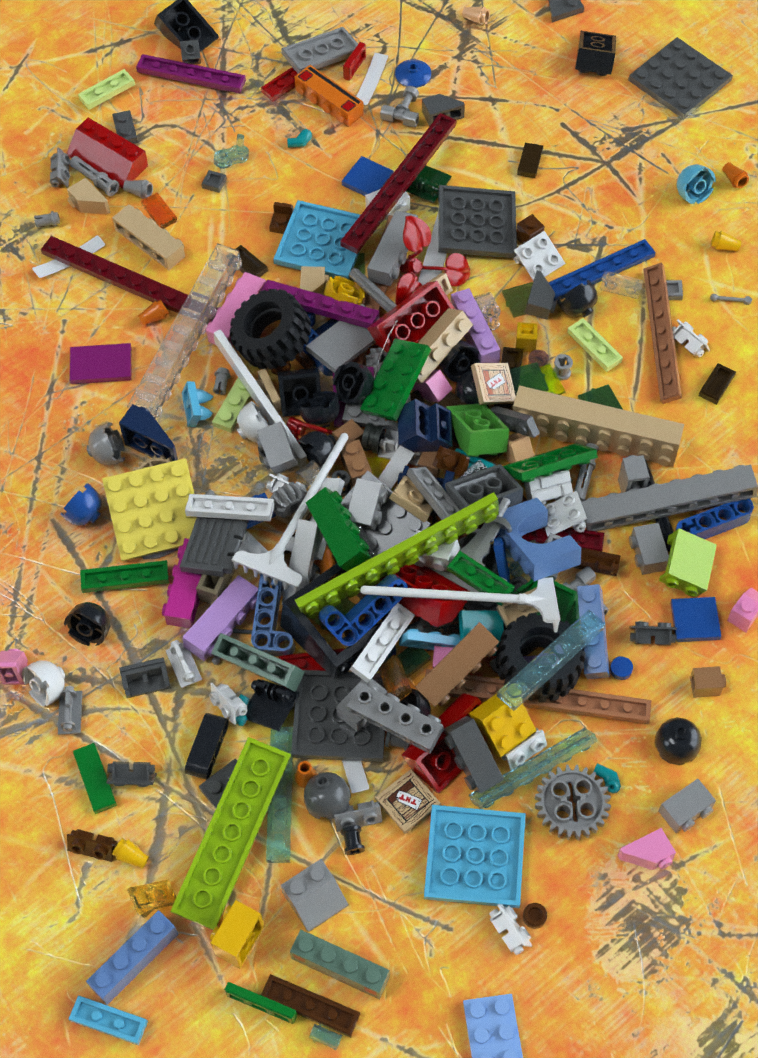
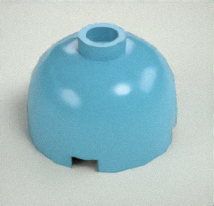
M693 164L687 166L682 170L677 179L676 187L679 195L690 204L695 202L697 204L702 203L710 196L714 189L712 184L713 181L716 182L715 174L711 169L703 165Z

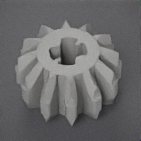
M290 482L289 484L285 483L282 487H278V490L274 491L269 499H274V513L285 518L297 511L306 495L301 486L299 487L298 484Z

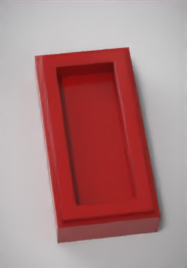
M359 42L343 65V78L350 81L365 60V43Z

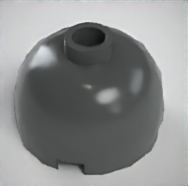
M323 772L313 776L308 781L304 789V803L309 814L317 819H320V817L334 819L335 814L344 813L349 808L351 793L345 780L339 775Z

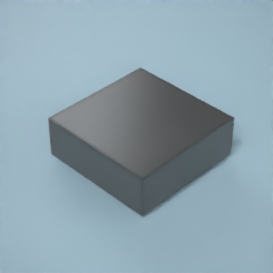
M208 170L201 184L202 188L220 193L227 177L225 174Z

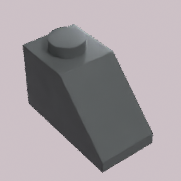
M441 94L422 99V113L429 127L440 113L456 120L464 118L465 104L462 101Z
M536 271L524 313L548 319L549 313H554L557 302L553 301L555 292L541 271Z

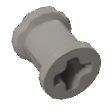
M560 354L555 358L553 374L557 380L563 381L571 376L570 368L573 365V360L566 354Z

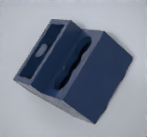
M417 399L405 404L398 417V444L412 452H438L440 445L446 448L452 447L451 411L437 403L428 406Z

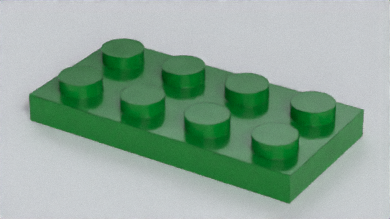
M394 339L374 379V387L370 395L364 400L360 410L364 414L397 421L430 354L431 348L425 344Z
M574 443L504 465L503 467L514 479L526 483L534 481V478L538 476H550L553 474V471L569 470L572 468V465L588 464L591 459L598 458L596 449Z

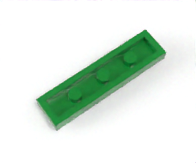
M165 560L80 570L82 593L168 584V562Z

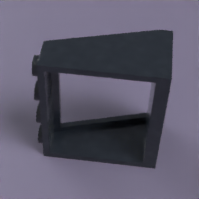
M338 563L283 602L280 626L334 679L340 674L344 675L349 671L388 615L387 613L381 618L382 621L369 630L354 645L348 646L338 655L333 651L303 612L301 613L295 599L347 572L340 568ZM361 591L359 594H357V596L360 599L366 596L365 594H362ZM379 598L375 602V606L381 604L382 598Z

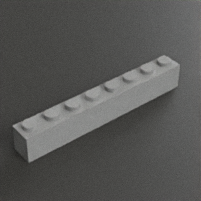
M751 464L746 466L738 465L732 469H720L705 475L696 474L691 478L674 479L664 484L655 483L641 489L632 488L627 492L610 493L599 498L591 497L581 501L587 516V519L584 520L586 529L597 532L757 497L758 485Z

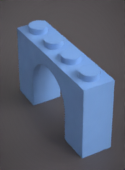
M538 498L507 508L503 518L511 525L512 532L508 533L507 530L500 528L496 536L503 538L504 546L509 550L514 561H518L524 573L528 574L533 581L581 564V547L570 535L544 544L531 543L522 538L523 535L547 526L548 509Z

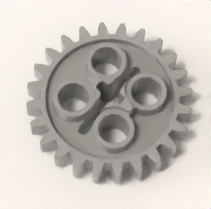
M566 765L565 771H562L558 766L556 775L549 771V779L543 777L541 781L543 785L537 786L539 793L535 794V800L539 802L535 803V809L540 810L537 817H545L542 825L550 824V833L555 829L558 830L559 838L563 833H566L567 840H570L571 834H575L577 841L582 833L586 838H589V830L596 834L598 831L597 826L603 828L605 824L603 819L607 820L609 817L606 811L611 809V805L607 803L610 801L611 796L604 795L608 787H601L602 778L595 780L596 772L588 775L587 767L581 772L578 765L575 766L574 770H571L569 765ZM568 783L572 784L573 802L576 803L575 813L578 820L577 822L573 820V806L572 802L569 801L571 793ZM577 787H585L588 792L580 793ZM561 789L565 794L558 796L554 793V790ZM588 809L592 815L585 816L580 810ZM565 811L569 817L561 818L557 815V812Z

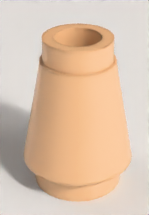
M464 7L462 17L483 25V23L487 24L489 21L490 10L486 9V7Z

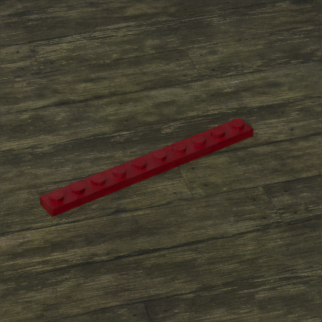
M442 113L437 116L340 241L341 247L356 254L359 253L455 128L456 119Z
M50 236L41 248L42 254L148 301L158 302L161 300L167 309L207 326L216 316L218 308L56 237Z

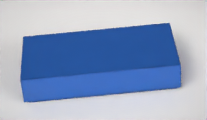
M497 537L494 539V552L499 577L505 578L510 583L504 541L502 537Z

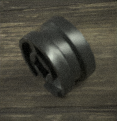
M370 422L366 424L361 442L363 451L372 450V453H379V444L381 438H384L385 426H374V423Z

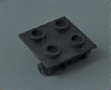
M254 680L251 688L254 689L255 693L247 705V713L245 714L247 721L279 731L300 692H294L265 680Z

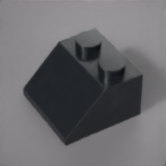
M318 367L278 372L282 416L300 415L297 405L298 401L307 396V399L313 398V393L321 392Z

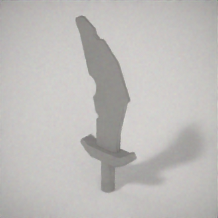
M504 497L499 504V515H497V518L490 523H484L474 538L462 548L461 552L484 567L482 559L489 555L490 542H493L500 528L507 530L508 533L512 532L511 525L503 518L507 507L511 503L508 498ZM470 585L468 586L470 592H479Z

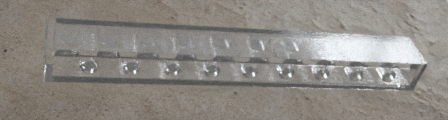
M217 243L127 405L128 409L134 404L148 409L155 419L161 415L164 402L169 400L174 384L179 382L183 367L185 368L188 365L189 356L192 351L196 350L200 336L206 332L207 323L210 318L214 317L218 303H221L224 299L225 290L231 286L235 272L241 267L242 260L238 250Z

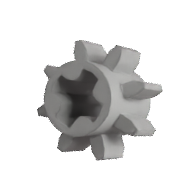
M382 348L370 349L371 353L365 356L366 366L373 367V365L378 364ZM384 350L382 352L379 363L383 362L387 355V353L384 352Z

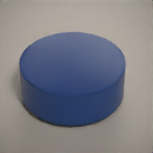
M623 656L613 659L610 673L614 678L626 680L631 676L633 664L630 659Z

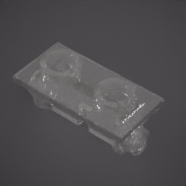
M605 271L600 290L638 299L643 280Z

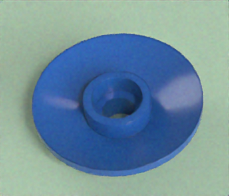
M410 59L403 61L397 66L395 77L405 87L413 86L418 88L429 82L431 69L421 60Z

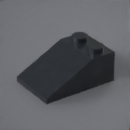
M176 0L160 12L154 22V25L160 32L180 49L181 41L198 40L200 52H202L219 38V35L189 0Z
M581 30L575 69L581 73L596 72L600 76L611 75L616 53V36Z

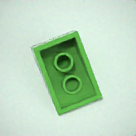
M486 405L446 406L451 411L452 428L459 446L468 456L477 457L482 454L497 455L498 453L507 452L509 428Z

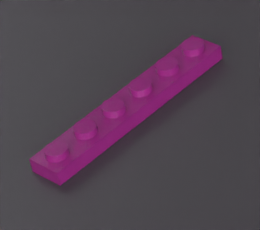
M145 54L141 55L136 66L139 73L239 94L246 82V76L242 74Z
M268 279L261 291H269V289L285 290L287 293H291L307 312L368 328L379 318V310L347 301H338L329 296Z

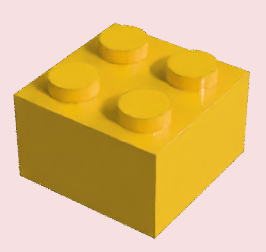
M503 688L469 713L470 717L474 718L489 750L500 757L537 731L519 695L507 688Z
M235 900L232 906L228 905L222 916L224 920L220 927L216 926L211 933L210 944L215 956L241 969L265 926L261 913Z

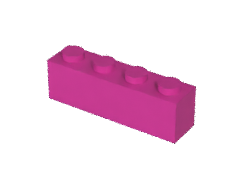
M187 538L184 539L183 546H179L178 549L179 561L178 565L173 567L172 576L174 580L168 586L167 596L169 598L168 602L163 605L162 616L165 617L167 625L191 628L194 624L200 601L196 587L202 574L181 572L179 566L189 541Z

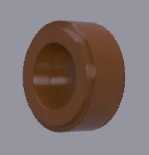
M530 903L523 911V921L532 929L541 928L547 920V911L539 903Z

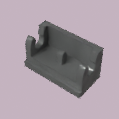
M164 657L119 667L126 698L171 688Z

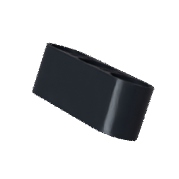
M210 713L204 715L185 765V774L205 780L209 779L228 729V718Z

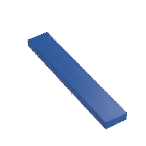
M644 239L548 282L555 292L553 301L563 299V295L581 283L586 286L587 280H590L594 285L655 257L656 252Z

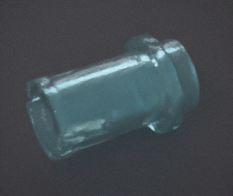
M321 1023L320 1025L314 1024L309 1036L313 1043L317 1041L337 1050L343 1035L323 1028Z

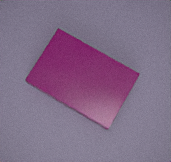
M131 343L70 347V384L132 380Z

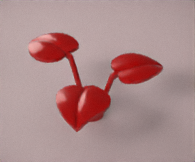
M405 216L403 243L406 249L415 253L409 255L406 258L405 264L400 266L403 275L397 284L396 305L422 287V284L417 281L418 277L415 275L421 270L445 271L451 286H461L470 277L469 264L466 258L459 253H452L447 257L446 267L422 266L421 261L415 257L423 251L422 247L430 244L431 231L423 220L414 216Z

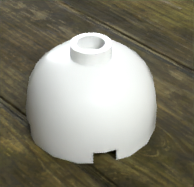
M252 401L245 405L237 416V423L240 427L237 431L244 440L248 438L250 441L257 443L256 439L259 438L257 430L270 426V423L266 420L259 407Z
M39 660L22 669L24 684L29 683L32 690L28 692L40 706H48L61 697L65 687V673L61 667H57L52 662L46 660Z

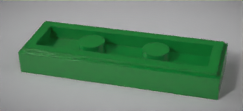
M461 551L457 553L447 566V571L479 592L512 594L515 586ZM496 602L500 606L504 604L502 602Z
M95 743L74 750L73 754L94 813L98 814L117 806L110 784H107V776Z
M231 982L227 983L224 989L227 997L288 1023H295L297 1018L295 1009Z

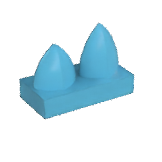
M187 381L181 393L188 427H196L199 421L206 420L213 414L206 407L199 405L211 400L213 396L204 390L197 389L195 382Z

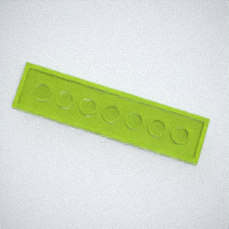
M251 737L247 738L172 906L171 913L211 930L218 926L291 758V754Z

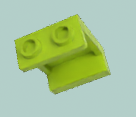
M678 528L668 536L667 544L671 545L666 571L660 576L659 581L666 584L669 588H676L685 592L688 596L698 597L708 589L717 544Z

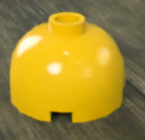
M331 276L324 290L325 296L361 305L365 297L361 287L358 290L354 287L355 283L341 276H335L334 279Z

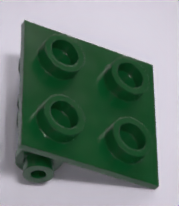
M425 165L406 192L435 203L438 198L439 185H447L452 176Z

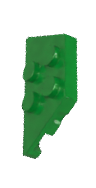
M530 579L528 583L523 584L513 594H523L536 588L538 580L533 581ZM554 581L561 621L564 623L567 621L572 625L571 629L577 630L580 634L578 592Z

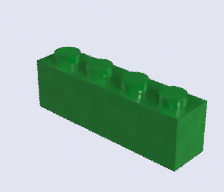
M324 487L305 503L339 567L349 571L371 559L367 551L369 546L360 538L359 528L355 523L351 522V513L342 505L343 499L337 491L332 492L327 487Z

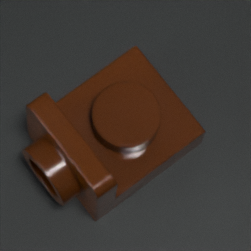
M274 202V214L269 230L270 232L284 234L293 213V205Z
M440 445L432 465L446 471L455 472L457 476L463 477L464 472L468 469L470 457Z

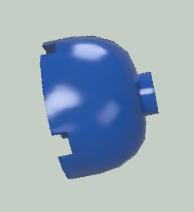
M89 483L84 486L86 490L83 493L79 490L64 507V510L67 512L60 513L72 525L83 526L88 522L95 523L101 516L99 510L102 506V499L95 488Z

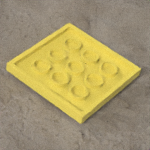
M186 458L102 478L122 562L179 548V546H183L185 538H190L197 517L186 516L185 513L189 494H195Z

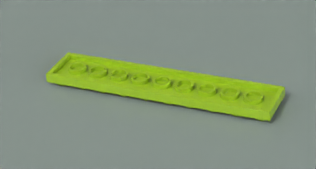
M494 492L295 599L299 610L307 618L313 619L319 615L323 607L328 605L336 607L340 604V600L359 594L362 586H374L386 575L399 572V568L415 564L423 554L431 555L435 553L441 544L445 542L447 545L458 539V536L475 531L478 525L484 522H492L499 515L497 496Z

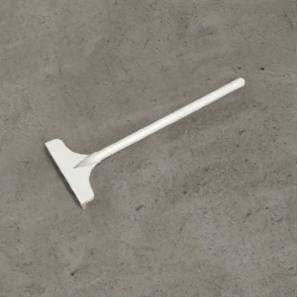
M347 433L340 435L275 547L261 554L248 553L242 550L236 552L231 559L235 569H238L240 564L244 568V573H247L249 568L253 570L254 577H257L259 572L263 574L264 581H267L269 576L273 578L275 586L278 584V581H281L285 590H287L288 585L293 586L294 593L298 591L299 585L302 582V576L287 566L284 561V551L297 528L298 519L302 520L308 509L305 502L317 494L348 440Z
M553 577L538 580L535 591L530 594L519 593V595L381 586H362L360 589L361 593L365 595L518 603V605H528L537 609L542 615L544 622L553 623L555 633L558 631L560 622Z

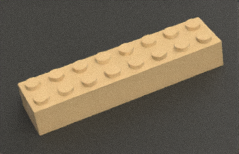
M519 386L513 405V411L533 417L540 432L537 436L550 437L561 442L567 441L584 446L587 443H593L599 447V451H609L620 456L644 455L646 461L655 462L662 466H674L684 428L682 423L524 386Z

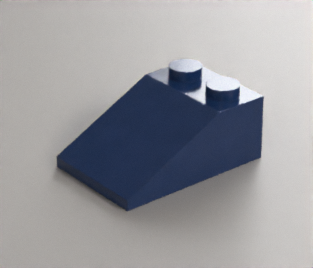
M132 404L119 422L125 445L153 458L154 454L157 458H160L163 454L166 459L171 456L172 461L178 460L175 445L149 410Z

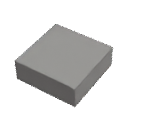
M666 280L669 300H682V280Z

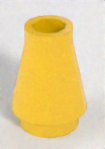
M721 230L720 232H714L711 246L718 250L738 252L742 241Z
M123 838L119 841L112 854L117 857L116 860L141 869L145 867L149 860V856L143 853L132 841Z

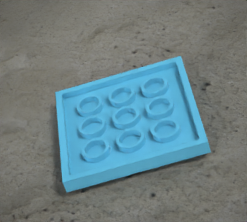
M297 200L274 256V264L301 270V266L325 267V275L332 276V278L341 276L349 279V273L354 268L359 253L356 254L341 247L340 241L359 218L360 214Z
M432 805L424 899L489 906L502 904L505 907L520 908L526 813Z

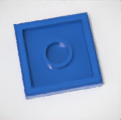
M361 156L343 178L342 186L365 196L381 189L394 171Z
M715 597L671 599L674 627H677V630H674L676 642L721 639Z

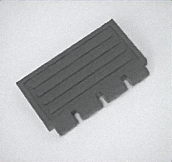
M197 517L179 566L181 572L223 577L224 573L231 574L234 568L231 559L240 550L241 540L244 538L249 520Z

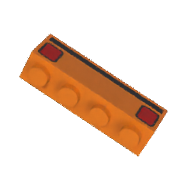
M307 66L295 76L296 91L307 97L313 104H317L326 113L331 114L340 123L349 127L364 115L362 100L313 66Z

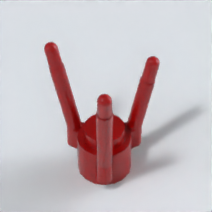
M290 417L286 423V426L297 442L298 436H303L306 428L331 435L334 432L305 423L295 417Z

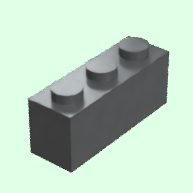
M465 716L443 730L446 735L444 741L450 750L453 749L456 755L454 761L460 770L463 769L466 775L464 780L470 790L483 793L504 780L474 718Z

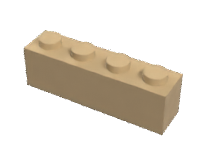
M128 204L112 217L117 232L168 271L185 258L182 241L172 237L166 229L160 228L153 219H148L138 208L135 209Z
M448 308L418 342L428 345L431 351L416 380L417 383L422 384L451 349L473 326L463 310Z

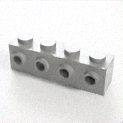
M399 210L395 211L367 267L368 279L370 281L391 286L394 279L398 278L400 266L405 264L408 252L403 243L405 216L418 218V215Z
M360 682L347 705L348 711L431 754L444 730L443 725L440 724L441 720L431 714L427 717L419 713L421 710L412 704L406 706L400 703V699L390 693L387 696L380 693V689L371 683L365 685Z

